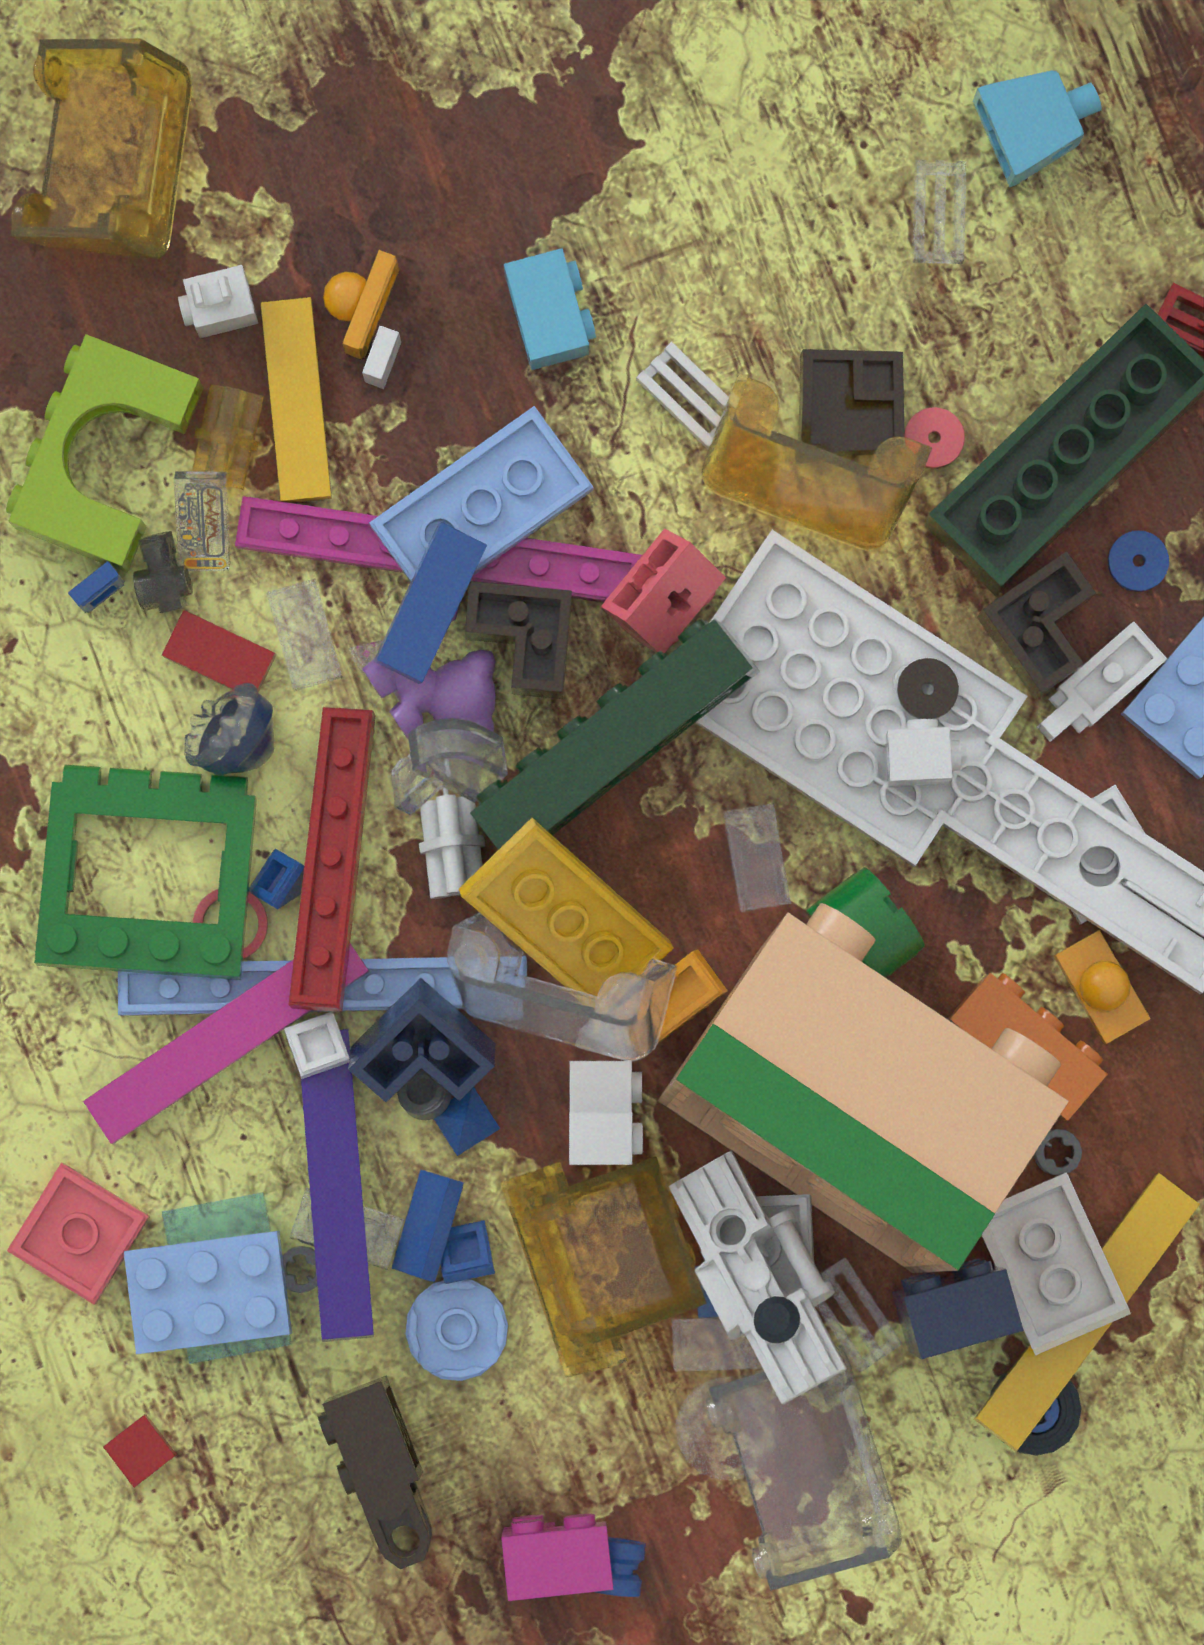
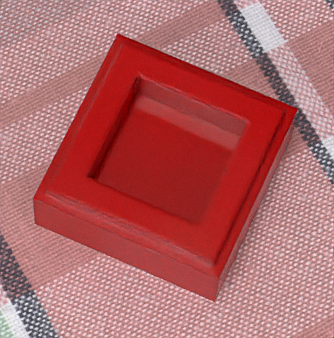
M144 1414L103 1446L134 1488L177 1455L147 1414Z

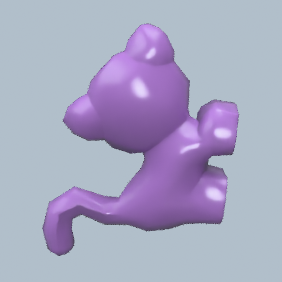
M460 604L451 622L456 620ZM477 650L469 652L462 660L450 661L439 667L436 671L430 667L421 684L374 662V659L362 668L381 698L394 693L399 700L389 712L407 739L420 730L424 723L421 713L426 712L433 716L442 730L462 734L466 740L473 743L486 744L495 738L492 715L495 710L496 694L492 675L495 670L496 661L492 651Z

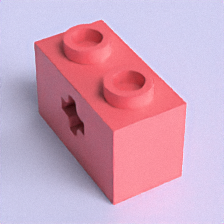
M664 528L601 605V608L637 642L656 653L659 651L665 653L670 646L679 640L677 637L684 631L701 608L713 599L716 590L726 577L691 542Z

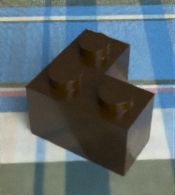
M1067 551L986 606L977 616V619L1035 700L1071 676L1084 664L1056 624L1087 603L1096 592Z
M470 581L465 624L466 639L515 644L511 685L512 695L563 699L572 590Z

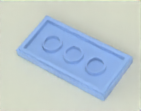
M533 406L369 522V525L411 582L438 524L443 522L487 544L473 574L475 575L594 490V487L536 407Z

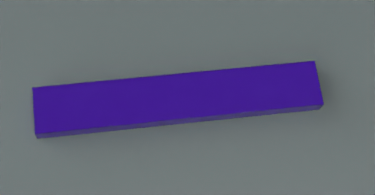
M349 1029L340 1030L350 1058ZM349 1063L301 1079L322 1342L374 1337L352 1073L348 1070Z

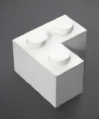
M570 1061L569 1165H632V1154H642L643 1126L642 1123H632V1103H642V1072H632V1061Z

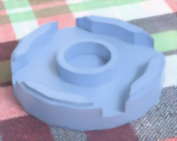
M473 1279L445 1284L444 1280L433 1283L417 1296L407 1314L405 1335L411 1354L425 1370L440 1379L463 1381L480 1376L497 1362L506 1345L508 1321L503 1304L488 1287Z

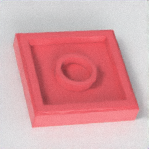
M61 1163L7 1251L95 1305L123 1262L124 1251L131 1249L150 1215L67 1164Z

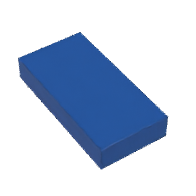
M420 1170L392 1269L435 1282L464 1182Z

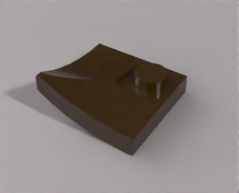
M803 349L800 354L797 459L853 455H901L905 450L903 352Z

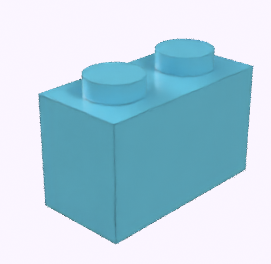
M563 248L505 263V278L531 370L589 355L588 340L596 338V333L589 308L579 310L575 292L583 290L576 261L566 263Z

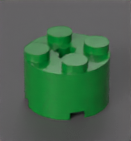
M866 867L852 874L805 910L808 917L811 918L819 904L823 903L846 915L867 930L876 941L862 962L885 978L915 957L925 946L920 933L902 907L898 910L888 897L891 894L889 890Z

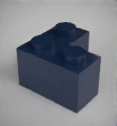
M420 978L351 1046L348 1070L383 1101L387 1102L422 1068L460 1101L495 1067L496 1043L427 982Z

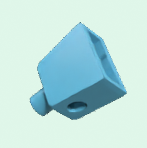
M1055 70L977 88L973 99L974 106L1009 187L1019 184L1075 149L1084 136L1079 119L1102 110L1100 98L1091 82L1066 92L1060 75Z

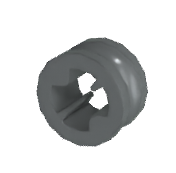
M1052 1129L1048 1132L1033 1156L1036 1164L1042 1171L1050 1175H1061L1066 1172H1072L1078 1166L1082 1157V1148L1079 1140L1072 1133L1066 1130ZM1055 1137H1059L1061 1145L1070 1146L1071 1157H1064L1063 1160L1066 1164L1061 1167H1056L1053 1159H1045L1044 1147H1052L1048 1141Z
M299 1246L291 1248L283 1254L286 1288L292 1292L303 1293L317 1287V1274L315 1272L314 1277L311 1275L307 1276L309 1283L297 1284L296 1275L288 1274L287 1272L288 1262L296 1263L294 1256L299 1254L306 1255V1262L315 1265V1267L316 1261L313 1248Z

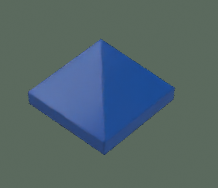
M275 848L249 887V892L278 910L301 894L304 865Z
M474 1087L460 1101L455 1097L451 1099L447 1109L440 1116L434 1118V1121L457 1156L500 1129Z

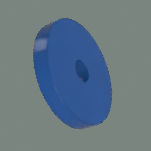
M1131 531L1122 535L1114 542L1108 554V569L1112 578L1119 586L1129 591L1142 592L1154 588L1163 580L1169 567V554L1166 546L1157 536L1146 531ZM1141 556L1144 560L1143 566H1135L1133 557Z

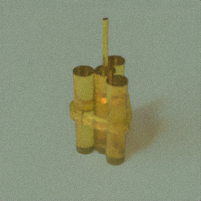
M210 384L201 428L195 429L194 438L198 439V444L191 471V479L213 483V486L216 487L223 485L244 490L252 451L257 452L259 442L255 441L264 396L233 387ZM212 488L211 495L214 497L216 496L217 489ZM211 501L209 504H211L213 509L214 501ZM207 511L206 516L211 515L212 512ZM207 517L204 522L205 536H207L209 528L207 523L210 522V519Z

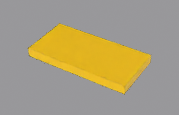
M533 818L517 831L458 889L463 899L600 1018L674 949L667 937Z

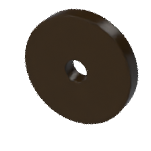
M932 658L919 659L910 663L901 673L897 684V696L901 706L907 713L918 719H937L944 716L954 706L959 692L958 680L953 670L944 662ZM924 684H931L934 692L926 695L922 692V686Z

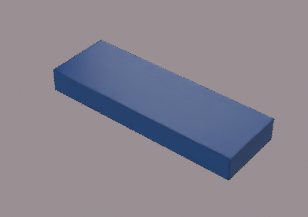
M443 522L438 524L374 662L418 684L423 683L487 544Z

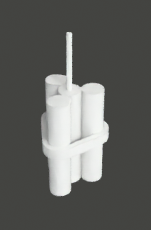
M443 745L438 746L443 795L437 796L436 800L419 803L424 842L419 843L420 854H425L430 899L461 895L458 889L483 866L481 848L485 847V838L483 835H479L478 823L470 814L476 808L475 796L457 798L456 795L448 794Z

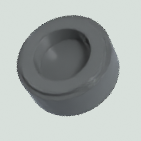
M422 1068L397 1092L401 1106L410 1116L418 1120H431L440 1116L449 1106L452 1095Z

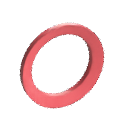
M218 889L212 891L201 900L194 913L193 923H203L206 911L218 900ZM250 892L248 903L251 904L257 914L258 931L254 940L244 948L243 959L258 950L266 937L268 929L266 911L259 899Z

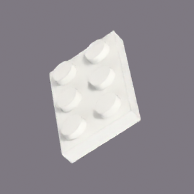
M1067 1172L1004 1199L983 1232L982 1237L995 1266L1007 1270L1021 1323L1035 1355L1131 1314Z

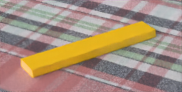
M1160 1173L1154 1176L1101 1247L1126 1303L1200 1205ZM1112 1322L1038 1355L1034 1354L1029 1344L980 1409L974 1420L1011 1449L1017 1451Z

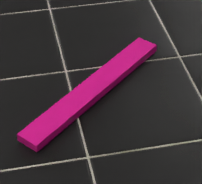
M246 496L242 497L235 547L238 549L404 573L369 525V522L378 516ZM526 538L473 575L471 581L572 590V598L605 602L642 555Z

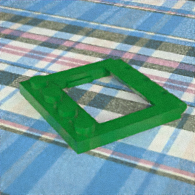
M64 765L62 782H52L34 963L37 966L241 980L257 803L256 796L247 795L248 777L211 775L210 791L202 792V774L161 771L159 789H152L151 770L110 768L108 785H101V767ZM77 814L227 824L225 851L222 850L218 889V902H220L218 924L68 914L70 892H74L78 841L75 840Z

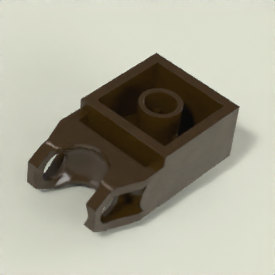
M386 1375L328 1398L322 1404L325 1412L318 1416V1420L327 1444L330 1446L337 1443L343 1460L337 1465V1470L347 1495L356 1492L381 1554L397 1568L403 1569L425 1560L432 1537V1527L415 1482L420 1479L423 1469ZM400 1526L412 1527L418 1533L419 1546L411 1550L401 1549L392 1538L393 1530Z

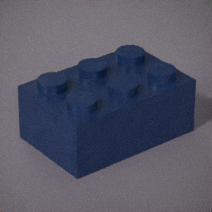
M980 1258L965 1261L958 1271H952L953 1275L940 1278V1275H935V1273L931 1274V1272L904 1278L901 1280L903 1289L892 1292L908 1352L920 1359L1024 1331L1007 1270L991 1265V1261H985V1259L980 1260Z

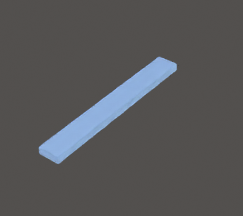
M527 956L362 959L370 972L345 988L343 1011L388 1010L422 978L456 1009L528 1008ZM292 960L243 961L241 980L118 971V1015L213 1014ZM312 1010V1011H310V1012H332V1011Z

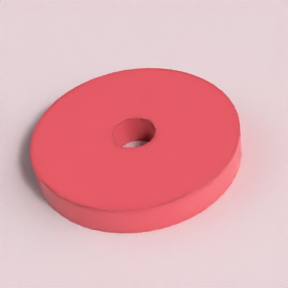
M932 407L919 411L909 420L905 429V449L914 462L926 468L937 469L951 464L960 455L964 446L965 434L961 422L953 413L942 408ZM937 433L940 436V441L938 443H931L928 438L929 434Z

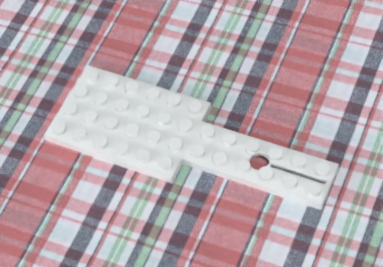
M772 529L711 619V621L713 619L718 620L726 627L760 672L698 720L696 724L913 867L916 866L943 825L1186 986L1202 994L1204 992V939L1202 938L1204 937V872L1000 739L1028 697L1027 695ZM924 658L940 660L947 664L955 673L959 692L952 709L944 716L937 718L938 727H950L951 740H960L961 770L952 771L953 778L950 784L888 786L887 730L907 729V721L918 719L907 713L899 702L897 696L899 677L903 670L916 660ZM924 684L922 692L930 695L934 692V688L931 684ZM1091 848H1107L1118 859V876L1114 882L1107 886H1093L1086 882L1080 873V859ZM1125 879L1127 881L1125 886L1134 891L1135 893H1137L1138 895L1134 894L1133 892L1119 884L1121 880ZM1147 901L1151 902L1152 904H1154L1155 906H1157L1158 908H1160L1161 910H1163L1164 912H1166V913L1169 914L1170 916L1166 915L1165 913H1163L1162 911H1160L1159 909H1157L1156 907H1154L1153 905H1151V904L1148 903ZM1179 922L1183 923L1184 925H1186L1187 927H1189L1190 929H1192L1193 931H1195V932L1198 933L1199 935L1195 934L1194 932H1192L1191 930H1189L1188 928H1186L1185 926H1183V925L1180 924Z

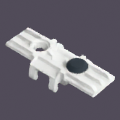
M732 1151L725 1153L668 1186L702 1250L701 1254L705 1261L695 1269L702 1288L706 1291L728 1338L733 1340L743 1334L746 1335L781 1404L784 1405L846 1370L847 1368L815 1309V1306L830 1298L835 1293V1290L830 1282L823 1281L794 1226L797 1219L793 1211L785 1210L768 1219ZM732 1217L741 1218L746 1227L744 1238L738 1244L725 1245L720 1238V1228L723 1222ZM774 1236H777L804 1289L801 1288L790 1295L781 1288L766 1260V1257L769 1255L764 1243Z

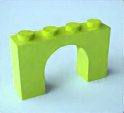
M85 334L81 346L73 345L64 366V373L69 374L62 392L55 391L49 400L45 412V419L49 421L43 438L36 437L30 446L25 465L30 467L23 486L17 484L12 490L6 512L11 514L9 523L16 530L102 564L108 561L113 568L128 573L147 527L140 518L94 501L75 488L69 471V455L72 444L78 433L89 422L110 413L133 414L185 434L204 388L199 378Z

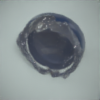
M239 684L216 700H204L201 705L203 713L201 715L194 714L190 718L191 730L189 734L185 735L184 755L186 761L192 766L201 767L219 776L228 773H242L259 768L267 762L274 752L273 706L265 697L258 693L257 687L254 684Z

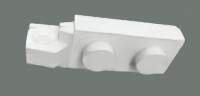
M1133 621L1056 689L1057 692L1048 699L1056 707V710L1041 722L1037 728L1049 742L1070 724L1080 733L1087 726L1091 727L1164 663L1167 658Z

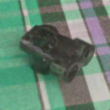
M172 531L161 532L139 539L143 560L147 563L148 567L133 573L135 593L141 609L146 611L159 608L160 613H165L187 606L185 596L192 595V582L186 565H177L175 556L177 551Z

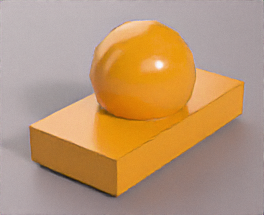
M381 250L378 251L367 280L357 273L342 272L332 277L324 288L323 301L330 315L338 320L351 321L342 343L345 354L361 360L367 354L399 272L396 256Z
M1100 930L1054 955L1056 962L1104 1044L1113 1041L1150 1020L1148 1013L1130 984L1127 973L1119 965Z
M697 949L617 1008L615 1012L643 1052H647L686 1022L692 1020L698 1013L728 990Z

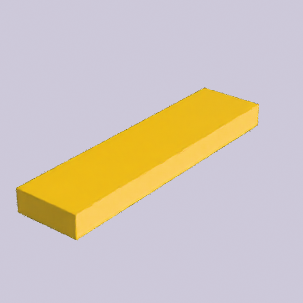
M308 297L261 302L281 502L295 503L332 499L312 299Z

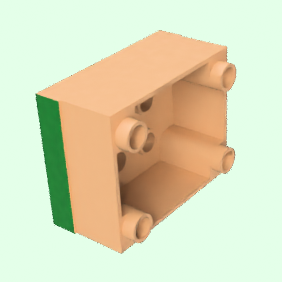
M820 903L807 924L787 913L756 953L658 1101L796 1195L810 1194L811 1205L910 1272L958 1271L1069 1102L1047 1087L1060 1068L1061 1063L1044 1048L1009 1028H1005L992 1049L864 964L862 960L876 939L862 926L836 909Z

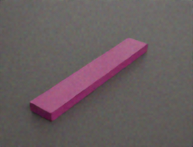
M351 943L345 988L370 972ZM294 959L83 1101L109 1142L115 1144L284 1030V1028L312 1011L292 1009L288 1005Z

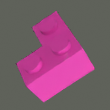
M578 1514L563 1517L564 1526L555 1527V1522L544 1523L543 1515H527L512 1518V1527H504L501 1537L508 1601L613 1590L606 1521L596 1522L595 1514Z

